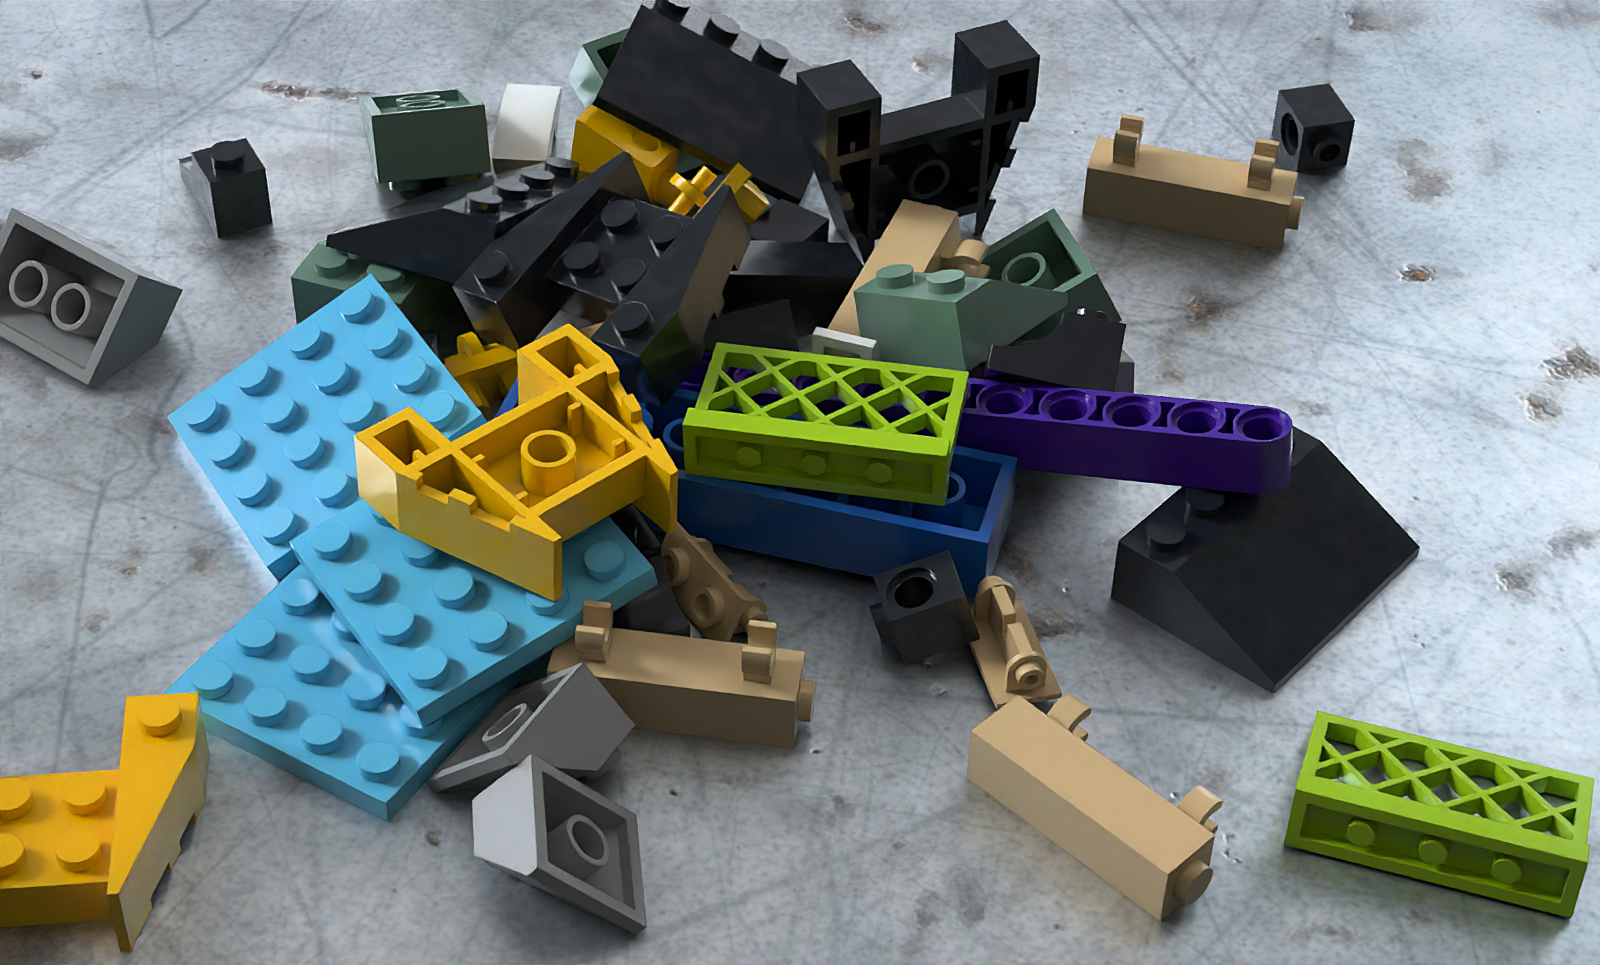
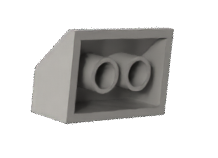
M11 208L0 232V337L84 384L95 388L159 343L183 291L181 288L58 223Z

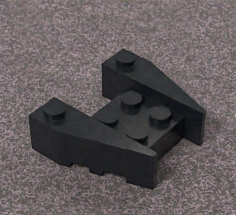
M1007 20L955 33L951 97L882 115L881 94L851 59L797 72L796 124L835 228L846 243H849L864 265L875 249V240L882 237L903 199L958 212V218L974 237L983 234L996 203V199L991 193L1001 168H1010L1017 151L1016 147L1012 144L1020 122H1029L1036 105L1040 55Z
M622 151L490 243L452 287L478 336L516 351L533 342L559 311L595 324L604 322L590 339L613 359L619 369V381L625 392L663 407L700 363L707 347L703 336L710 320H718L725 303L721 293L730 272L739 270L751 241V235L730 185L722 184L694 218H690L652 205L630 153Z

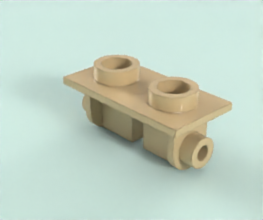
M677 522V530L670 534L667 533L661 546L662 559L670 586L680 609L706 639L730 642L733 633L746 632L748 634L749 620L768 622L765 603L759 597L753 596L741 582L732 583L731 580L734 574L713 552L711 543L705 538L690 536Z
M998 576L984 578L978 585L975 605L970 607L980 639L970 642L969 645L996 709H1000L1017 695H1020L1029 703L1062 698L1061 689L1020 599L1015 600L1013 586Z

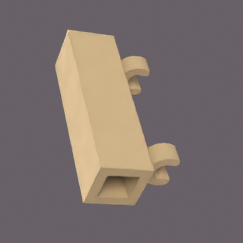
M1121 115L1120 129L1116 130L1114 139L1098 136L1087 166L1082 213L1281 251L1287 229L1298 230L1305 197L1294 195L1298 176L1297 172L1275 169L1279 149L1278 141L1257 138L1254 155L1252 154L1250 164L1141 144L1144 117L1134 115Z
M903 199L827 329L861 337L853 291L876 278L878 270L890 265L907 264L913 267L914 272L923 273L958 269L964 271L965 277L987 279L991 272L990 266L981 264L988 252V245L975 239L961 241L958 212L935 205Z
M585 599L583 603V625H577L573 637L553 648L547 668V676L584 662L635 724L634 729L792 749L795 746L799 721L812 722L816 699V681L805 680L806 651L776 648L777 623L749 620L747 644L612 628V603Z
M1071 693L1059 699L1047 715L1020 695H1017L973 728L970 734L966 778L1157 920L1161 921L1182 902L1186 905L1194 903L1205 892L1213 876V869L1209 865L1215 833L1218 829V824L1209 819V817L1223 803V800L1202 785H1198L1190 790L1179 805L1175 807L1085 742L1088 738V732L1078 726V724L1091 714L1092 708Z

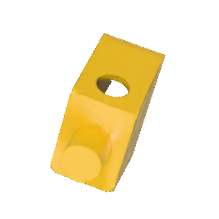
M591 104L576 119L570 160L580 164L579 170L592 173L622 151L628 152L633 159L652 205L660 208L664 206L670 207L681 194V191L669 182L676 173L680 150Z

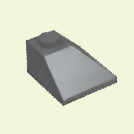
M584 662L504 693L426 781V784L434 793L485 790L530 754L574 779L586 776L589 780H593L607 772L619 760L621 751L617 747L634 728L635 724Z
M532 754L472 799L474 856L534 888L636 935L647 928L636 814Z

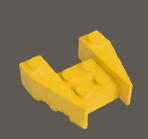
M570 323L517 350L518 406L452 442L448 440L410 406L354 435L359 496L399 532L554 602L563 597L562 542L630 503L666 533L670 534L677 530L678 469L660 439H653L642 420V408L633 394L627 395L619 381V369L611 356Z
M198 692L126 696L119 769L0 777V928L113 920L120 951L132 950L152 910L151 897L164 871L172 870L181 852L179 841L189 821L197 820L205 804L209 748Z

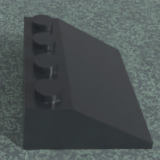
M643 0L592 105L726 174H729L739 163L752 174L753 177L750 181L760 191L777 200L782 198L799 206L814 169L796 124L797 72L821 67V65L810 66L791 56L787 48L780 43L770 39L760 40L741 30L739 24L730 17L719 13L710 14L691 4L690 0Z
M552 157L547 158L543 163L440 187L328 234L326 246L455 283L490 243L591 173L579 170L580 164L576 161Z
M1293 426V479L1288 487L1272 494H1249L1181 487L1118 541L1110 598L1268 692L1275 694L1418 556L1420 546L1321 440Z

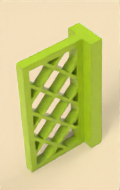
M717 342L695 408L688 407L682 424L685 474L945 506L949 489V470L969 387V372ZM727 367L753 369L758 374L735 383L725 371ZM804 375L817 377L821 382L799 391L788 380ZM861 383L879 384L884 390L863 399L852 387ZM770 388H773L783 397V399L763 408H760L750 398ZM926 390L951 393L949 397L930 406H927L916 396ZM835 395L847 405L826 416L815 406V404ZM900 403L911 413L893 423H889L878 412ZM735 405L743 414L722 412L721 410ZM798 412L806 421L784 418ZM862 420L871 429L847 426ZM927 428L936 437L914 435L913 433Z
M1317 711L1302 770L1295 789L1283 845L1572 918L1589 862L1590 845L1587 844L1595 778ZM1325 738L1355 745L1360 751L1342 756ZM1409 758L1421 761L1429 768L1411 773L1399 760ZM1377 767L1390 780L1372 785L1359 772ZM1477 775L1490 778L1499 786L1482 790L1469 777ZM1447 784L1460 798L1443 803L1429 789ZM1546 792L1574 799L1575 802L1553 808L1539 794ZM1516 801L1532 816L1515 821L1500 806Z

